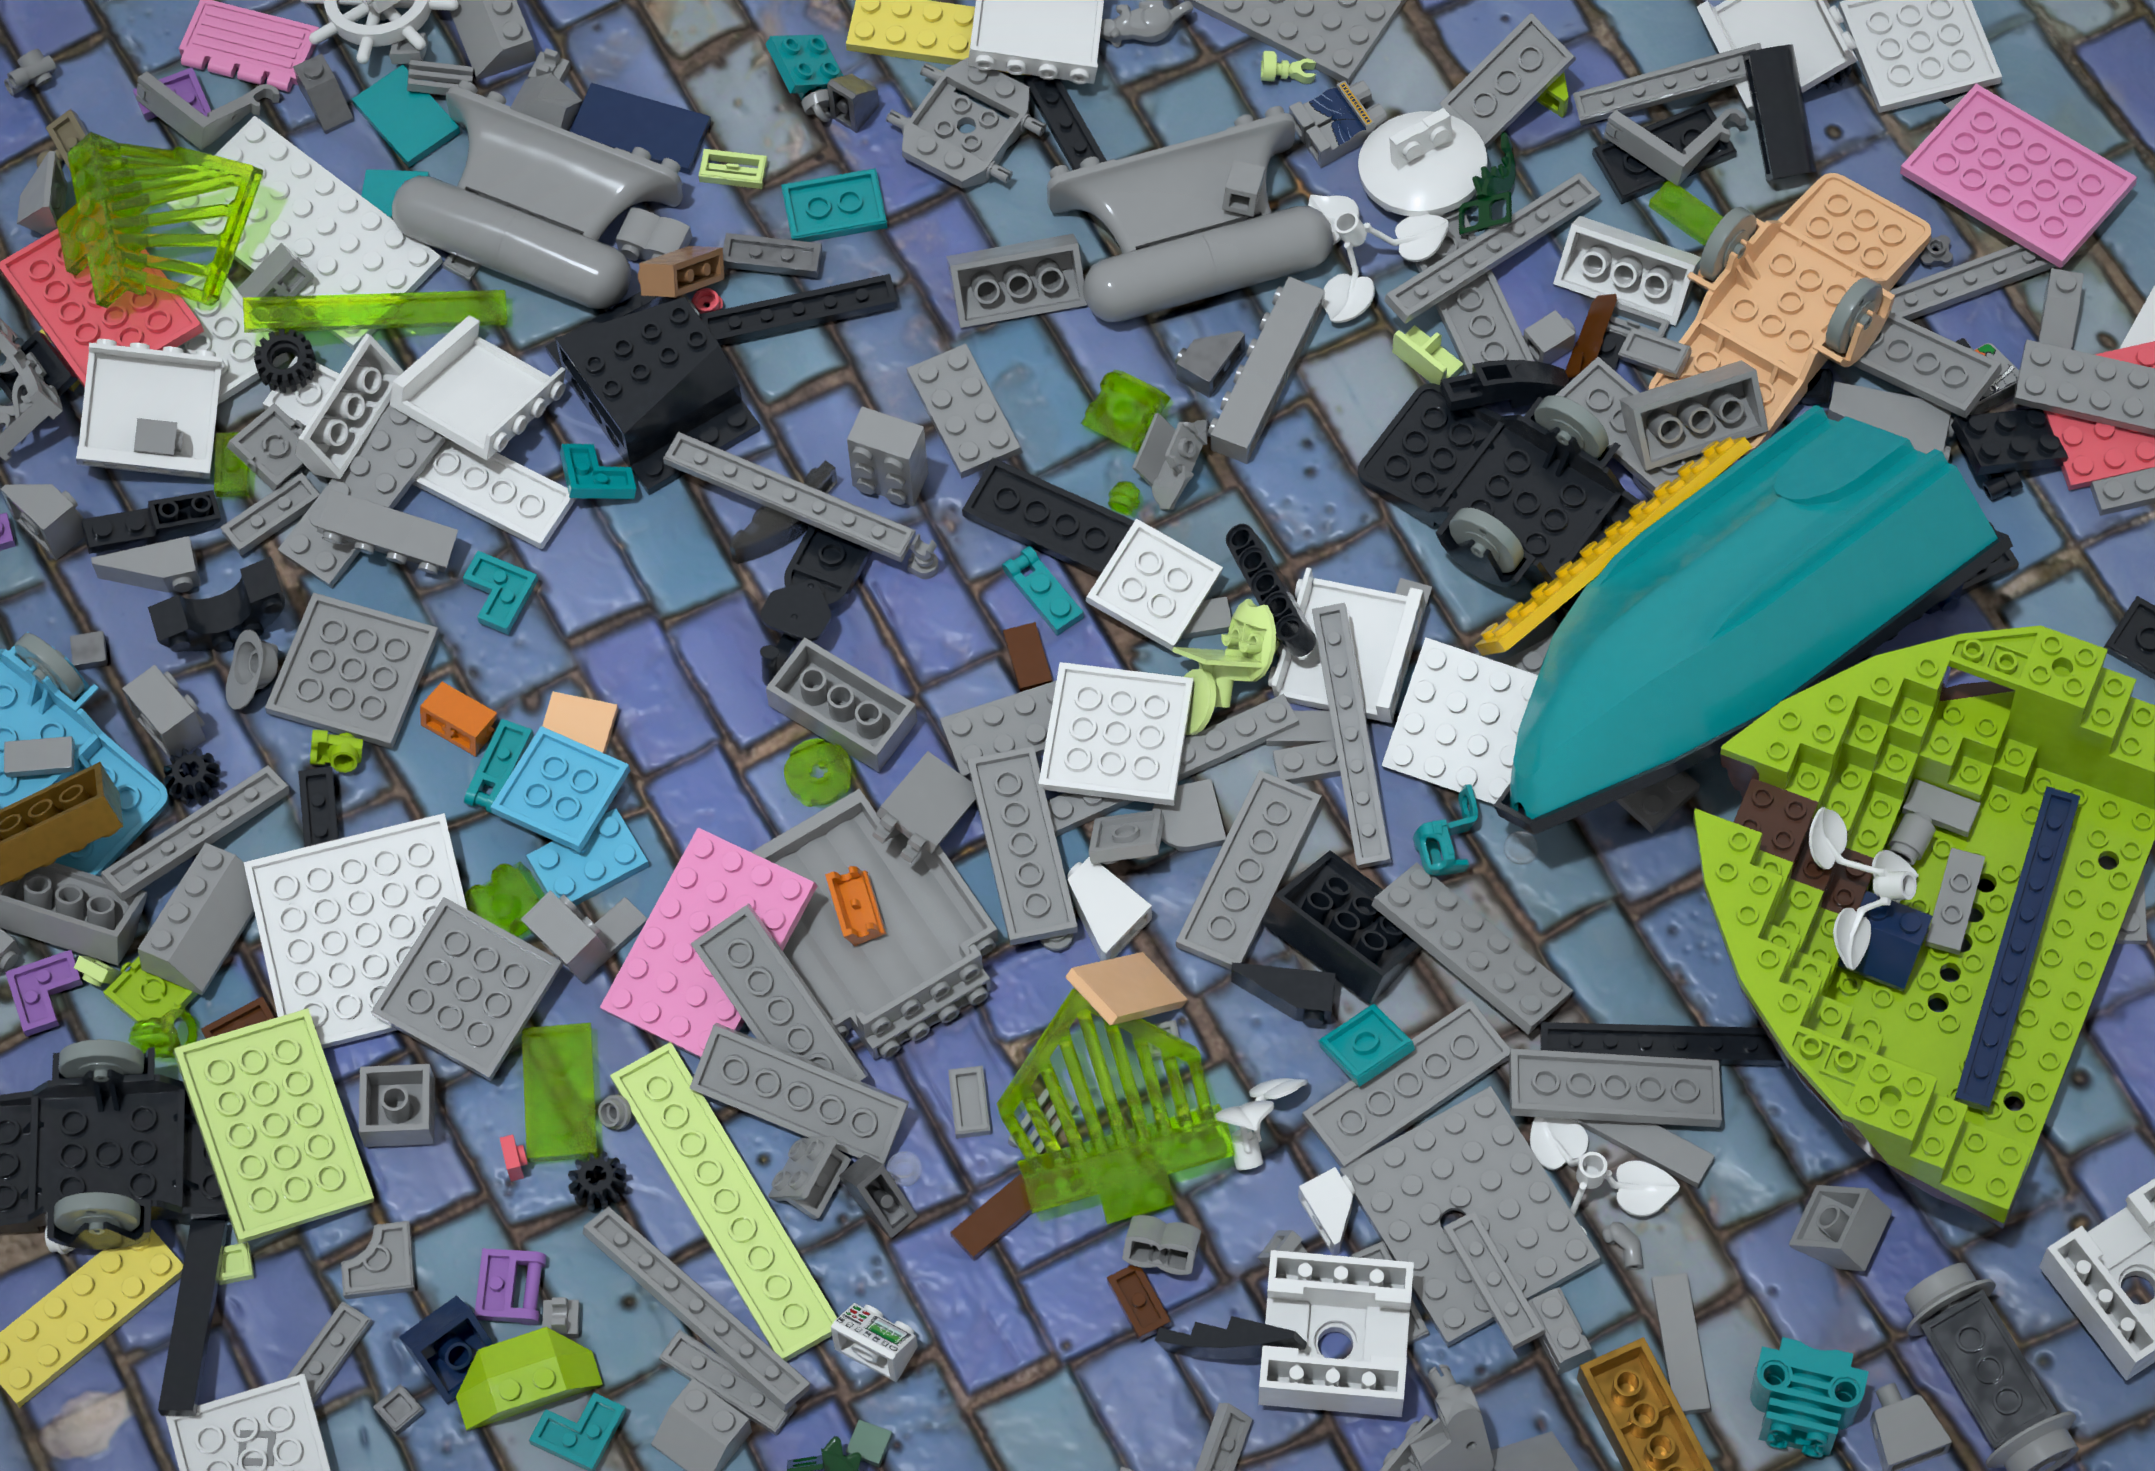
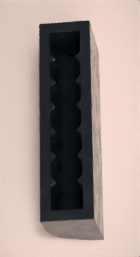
M1793 44L1764 48L1743 54L1766 181L1817 172Z

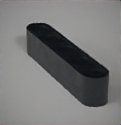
M1243 523L1233 526L1226 535V544L1260 606L1268 605L1274 617L1277 638L1293 656L1302 657L1309 654L1316 644L1315 634L1267 546L1249 525Z

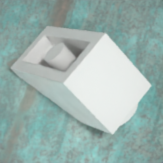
M1336 1167L1300 1185L1298 1190L1300 1203L1332 1255L1340 1253L1352 1210L1353 1194H1355L1354 1187L1346 1175L1341 1177Z

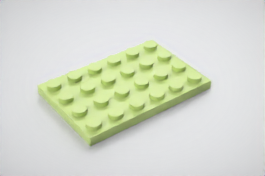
M308 1008L174 1048V1055L238 1244L374 1202L370 1184Z

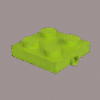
M139 956L132 963H125L120 970L121 975L103 992L105 998L153 1038L174 1018H177V1015L184 1011L185 1007L198 995L196 992L143 971Z

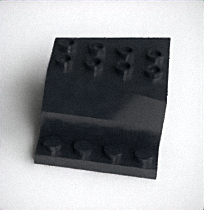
M640 291L566 335L556 337L554 342L545 346L547 354L557 368L563 367L566 369L565 379L627 466L632 468L633 474L648 495L687 474L664 464L663 460L678 432L726 451L760 431V424L742 401L740 384L720 344L682 295L678 297L641 296Z

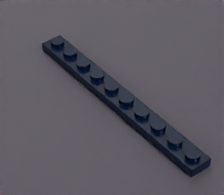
M2046 786L1954 1099L1969 1107L1986 1112L1989 1111L2079 803V795Z

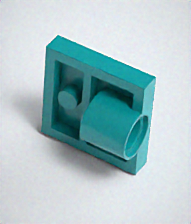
M823 35L770 36L765 44L789 93H798L801 100L812 92L828 89L827 83L831 79L843 76Z

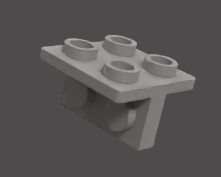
M833 1136L801 1138L791 1146L788 1152L789 1159L783 1170L779 1171L772 1181L773 1188L768 1197L773 1201L786 1200L811 1219H819L840 1181L839 1175L846 1170L851 1159L835 1148L838 1140Z

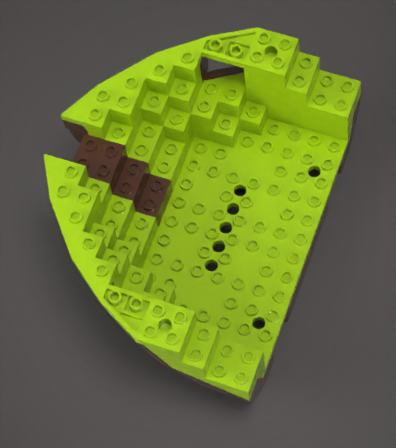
M2041 625L1963 633L1875 655L1781 701L1721 747L1720 758L1722 767L1727 768L1728 776L1734 789L1740 791L1743 798L1734 821H1728L1696 808L1694 811V827L1703 883L1710 908L1740 990L1788 1069L1792 1066L1803 1086L1843 1127V1132L1872 1158L1882 1161L1903 1179L1931 1196L1961 1207L1969 1213L2004 1229L2020 1192L2040 1134L2060 1089L2122 929L2144 866L2147 864L2155 844V705L2132 697L2136 683L2135 678L2103 667L2108 649ZM1951 668L1988 680V682L1966 683L1946 688ZM1918 779L1981 804L1968 837L1934 825L1936 831L1922 858L1916 860L1914 865H1911L1919 874L1916 878L1917 889L1915 896L1910 900H1901L1900 904L1933 916L1951 848L1984 856L1985 860L1980 879L1992 881L1995 889L1987 893L1980 891L1978 888L1976 890L1972 908L1979 910L1983 915V919L1979 922H1970L1968 920L1964 939L1969 941L1971 949L1966 952H1960L1957 955L1925 946L1926 936L1903 992L1838 967L1840 955L1836 949L1833 936L1836 918L1844 908H1853L1857 912L1866 891L1874 893L1872 882L1874 876L1872 873L1840 865L1836 861L1830 869L1819 867L1810 852L1809 832L1812 821L1821 807L1835 811L1842 818L1847 829V844L1841 856L1850 861L1872 866L1873 859L1879 851H1890V841L1905 815L1902 813L1903 806L1914 780ZM2046 786L2079 795L2080 799L1989 1111L1986 1112L1969 1107L1954 1099ZM2103 856H2110L2116 860L2117 867L2111 870L2104 869L2100 866L2098 860ZM1945 968H1952L1958 972L1959 979L1955 982H1947L1942 979L1940 972ZM1933 998H1940L1946 1002L1947 1009L1943 1012H1934L1929 1008L1928 1001ZM2015 1096L2021 1099L2024 1106L2018 1111H2011L2005 1106L2004 1100L2007 1097Z

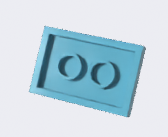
M617 808L603 815L581 853L556 841H552L526 855L527 861L546 893L551 890L558 898L564 894L575 906L649 867L648 860Z

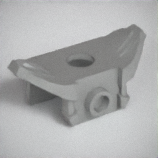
M1155 413L1132 469L1152 487L1153 497L1159 504L1160 509H1174L1184 488L1194 476L1192 470L1202 446L1207 445V420H1197L1193 423L1179 422L1175 429L1159 413Z

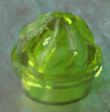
M1118 482L1109 491V507L1120 514L1131 515L1133 510L1138 509L1140 505V490L1132 482Z

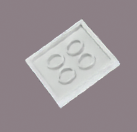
M1136 519L1087 595L1086 602L1172 651L1219 578L1223 567Z

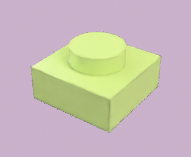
M79 955L74 966L75 969L84 973L83 980L101 987L102 983L112 984L121 974L119 970L89 956Z

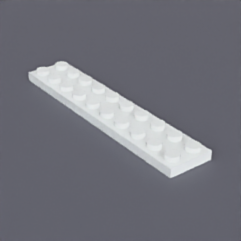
M297 356L293 359L289 367L293 366L297 362ZM315 362L317 367L316 371H313L314 377L312 380L305 378L307 385L304 388L297 384L298 391L292 392L290 387H286V393H280L279 387H277L275 391L272 390L263 402L264 409H268L275 403L293 421L299 420L305 429L338 378L339 373ZM449 439L445 441L413 483V485L540 549L544 548L577 499L569 498L566 487L497 452L486 461Z

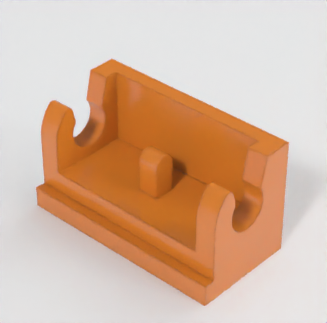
M443 681L420 705L421 726L475 757L495 732V729L491 726L497 719V712Z
M849 866V873L839 875L838 872L833 871L825 874L843 936L856 946L886 934L868 872L866 870L862 871L856 866Z

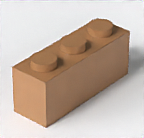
M687 246L639 263L638 281L641 285V296L678 297L724 280L723 248Z

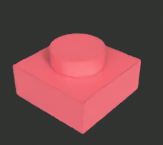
M513 1134L500 1137L510 1181L524 1179L522 1166L528 1165L524 1145L517 1146Z

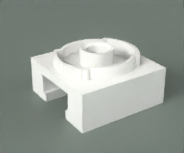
M2155 1178L2129 1194L2125 1200L2127 1207L2088 1232H2086L2083 1226H2080L2049 1246L2039 1265V1268L2126 1381L2155 1362ZM2130 1276L2142 1277L2152 1285L2154 1298L2146 1304H2134L2121 1288V1282Z
M1271 1250L1265 1324L1296 1331L1307 1342L1304 1350L1275 1346L1262 1347L1258 1405L1402 1417L1414 1262ZM1339 1332L1350 1339L1353 1349L1345 1359L1325 1358L1318 1349L1319 1340L1327 1333Z

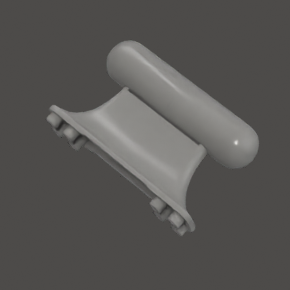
M462 80L458 87H450L446 93L449 115L455 123L466 128L468 133L469 148L465 169L457 186L434 177L420 175L406 180L395 192L392 204V218L399 230L412 239L589 308L604 310L618 304L628 292L632 278L631 266L624 254L615 247L598 240L618 215L635 204L657 202L670 207L678 206L683 199V183L678 175L681 169L680 165L669 158H664L662 163L658 164L651 161V154L641 147H635L632 153L617 147L612 148L510 109V106L505 105V97L497 92L491 91L487 97L476 94L478 91L477 87L469 81Z
M1275 106L1265 112L1266 118L1254 121L1251 115H1242L1234 121L1235 126L1218 133L1119 160L1112 159L1100 163L1097 157H1089L1080 163L1081 168L1069 171L1065 165H1059L1050 170L1051 179L1047 184V203L1050 210L1054 213H1065L1073 210H1083L1091 213L1106 225L1122 251L1120 255L1102 259L1092 265L1085 276L1083 284L1084 299L1096 317L1106 322H1122L1313 269L1325 262L1332 251L1334 242L1331 224L1325 215L1311 206H1294L1271 212L1268 202L1266 173L1269 161L1273 155L1287 151L1294 143L1295 121L1291 114L1285 113L1281 106ZM1233 160L1265 167L1262 190L1254 217L1222 210L1225 186Z

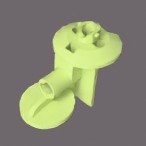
M1246 599L1238 605L1231 618L1228 634H1221L1222 643L1227 646L1226 650L1173 647L1172 652L1199 663V669H1192L1184 676L1194 680L1186 735H1196L1201 732L1210 721L1214 707H1230L1234 681L1257 682L1265 676L1272 664L1273 656L1280 646L1279 639L1276 636L1274 617L1268 605L1256 606L1251 599Z

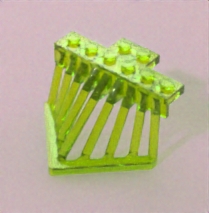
M90 132L77 145L73 146L67 153L76 204L57 220L66 272L78 275L89 265L96 304L104 308H108L127 290L141 296L147 293L145 286L200 302L207 306H213L221 296L259 188L263 170L250 164L179 146L174 150L117 143L93 132ZM234 186L238 187L235 199L229 204H216L140 215L150 206ZM218 217L228 218L224 230L218 235L141 234L147 227ZM146 247L217 248L213 261L208 265L140 253ZM147 267L207 279L202 290L144 272L142 269Z
M1075 988L1071 990L997 1102L999 1115L1025 1158L1024 1160L1017 1161L1023 1178L1032 1213L1099 1195L1106 1223L1110 1224L1175 1205L1168 1174L1235 1155L1228 1123L1216 1120L1215 1114L1221 1111L1222 1108L1219 1104L1213 1106L1211 1104L1202 1061L1197 1047L1142 1018L1109 1025ZM1091 1013L1102 1018L1133 1125L1132 1129H1126ZM1076 1017H1078L1105 1105L1111 1135L1108 1136L1104 1135L1072 1042L1069 1028ZM1120 1028L1132 1034V1042L1152 1107L1153 1123L1150 1124L1147 1123ZM1148 1042L1160 1048L1161 1059L1175 1106V1116L1171 1118L1168 1116ZM1058 1045L1060 1046L1085 1120L1089 1137L1087 1142H1083L1049 1059ZM1176 1057L1187 1062L1197 1101V1108L1190 1112ZM1039 1073L1042 1075L1069 1147L1061 1149L1034 1095L1031 1086ZM1021 1101L1047 1151L1045 1154L1040 1155L1036 1151L1014 1114Z

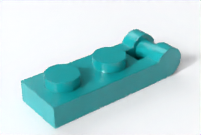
M1028 546L1020 552L1021 555L1016 559H1008L1002 563V568L1008 578L1057 636L1084 618L1082 609L1041 562L1032 547ZM1029 567L1033 572L1025 577L1021 571Z
M501 718L464 797L465 804L472 807L479 805L485 807L486 812L492 813L491 805L534 736L532 729ZM484 785L493 787L490 795L482 792Z

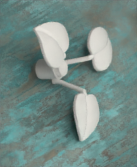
M1310 195L1308 206L1321 211L1331 224L1334 238L1333 245L1339 242L1340 239L1343 240L1352 268V276L1349 274H1339L1329 280L1324 287L1323 307L1331 322L1342 323L1353 320L1365 312L1373 301L1375 295L1374 283L1369 277H1358L1359 270L1353 252V247L1364 243L1367 233H1371L1393 246H1399V253L1404 259L1420 262L1430 258L1438 251L1449 229L1448 220L1430 214L1407 217L1396 226L1395 233L1398 239H1393L1373 228L1370 223L1363 224L1359 219L1358 205L1351 198L1346 196Z
M1821 807L1812 821L1809 832V847L1814 861L1822 869L1832 868L1836 861L1840 865L1872 873L1874 876L1872 881L1874 894L1881 897L1877 901L1859 907L1857 912L1853 908H1844L1836 918L1833 929L1835 946L1845 966L1853 971L1861 962L1871 937V924L1866 917H1863L1864 914L1880 906H1889L1891 900L1900 903L1901 900L1912 899L1916 893V878L1919 874L1901 856L1889 850L1879 851L1873 859L1872 866L1844 859L1841 853H1843L1847 844L1846 825L1838 813Z
M1279 1078L1262 1082L1249 1091L1250 1097H1256L1255 1101L1245 1103L1242 1106L1225 1108L1219 1112L1211 1108H1194L1179 1112L1168 1118L1155 1131L1156 1136L1161 1132H1187L1207 1124L1213 1125L1222 1137L1226 1150H1232L1236 1169L1248 1170L1256 1168L1263 1164L1259 1142L1262 1141L1260 1135L1261 1121L1274 1109V1103L1266 1100L1278 1099L1293 1093L1302 1086L1307 1087L1308 1080ZM1220 1121L1240 1126V1130L1232 1133L1233 1139L1229 1138Z
M1534 1118L1530 1132V1147L1541 1165L1548 1170H1558L1565 1163L1570 1167L1578 1166L1576 1178L1580 1185L1570 1208L1574 1216L1586 1188H1597L1603 1183L1604 1179L1607 1180L1612 1188L1619 1189L1616 1196L1619 1206L1627 1213L1639 1217L1649 1216L1658 1212L1679 1191L1680 1185L1672 1176L1664 1170L1643 1161H1628L1621 1164L1616 1172V1182L1611 1176L1612 1171L1607 1170V1161L1603 1155L1597 1152L1586 1153L1588 1135L1577 1121L1563 1118Z

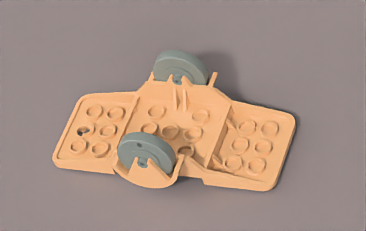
M1828 173L1820 177L1778 220L1763 222L1756 218L1755 214L1743 207L1732 209L1720 220L1711 233L1702 252L1698 275L1693 272L1687 275L1690 281L1708 290L1694 322L1679 341V343L1690 346L1692 353L1679 379L1657 372L1649 384V390L1741 360L1757 371L1768 426V432L1746 438L1752 448L1744 455L1749 454L1767 441L1807 393L1808 383L1828 359L1842 367H1849L1856 363L1870 348L1882 330L1892 309L1895 295L1889 291L1931 240V227L1929 223L1838 173Z

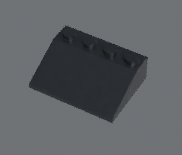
M1331 850L1274 895L1262 921L1264 926L1324 971L1336 973V980L1369 1004L1392 985L1423 949L1371 906L1374 897L1383 889Z

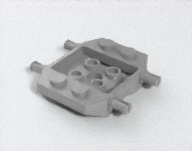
M968 58L942 71L925 63L921 68L920 75L935 81L936 83L912 117L907 118L892 109L886 118V122L902 129V157L961 188L987 183L991 176L1007 184L1013 175V171H1009L999 165L1007 148L1017 141L1025 128L1038 136H1042V132H1045L1047 126L1045 123L1032 118L1029 114L1030 87L997 70H980L976 67L968 66ZM959 89L1010 115L1009 119L998 115L994 110L987 109L971 101L967 96L960 95L956 91ZM970 124L975 127V130L965 134L961 133L958 128L961 125Z

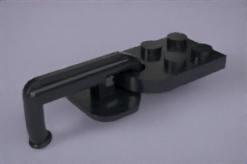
M809 526L786 568L784 575L785 588L771 592L761 610L763 624L772 630L783 633L776 647L766 645L760 649V655L762 656V681L764 685L768 686L791 656L799 640H803L805 637L810 641H815L823 635L831 621V611L846 601L871 556L872 550L815 526Z

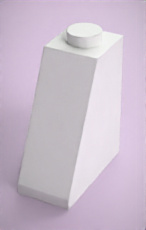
M1090 857L1083 863H1076L1069 871L1067 883L1070 898L1100 961L1115 958L1152 920V905L1100 863L1091 864Z

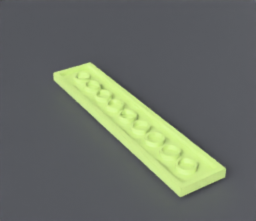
M669 1042L611 1074L610 1077L619 1094L628 1101L632 1116L771 1349L787 1362L831 1337V1326L837 1319V1316L703 1094L689 1089L693 1077L673 1044Z

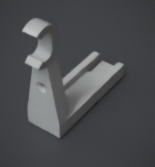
M146 71L138 76L137 82L139 83L137 84L136 100L200 150H203L250 112L260 115V102H257L260 99L269 98L273 103H279L280 93L276 87L262 84L242 97L208 112L206 117Z
M1731 108L1725 110L1704 132L1683 149V153H1680L1617 110L1608 117L1604 137L1676 186H1679L1718 140L1729 142L1730 130L1725 129L1723 126L1729 121L1737 123L1738 126H1745L1747 118L1738 109Z

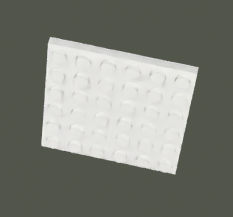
M445 813L244 862L277 1016H284L308 1008L322 1049L397 1031L394 1027L372 1016L371 1011L442 898L445 897L467 909Z

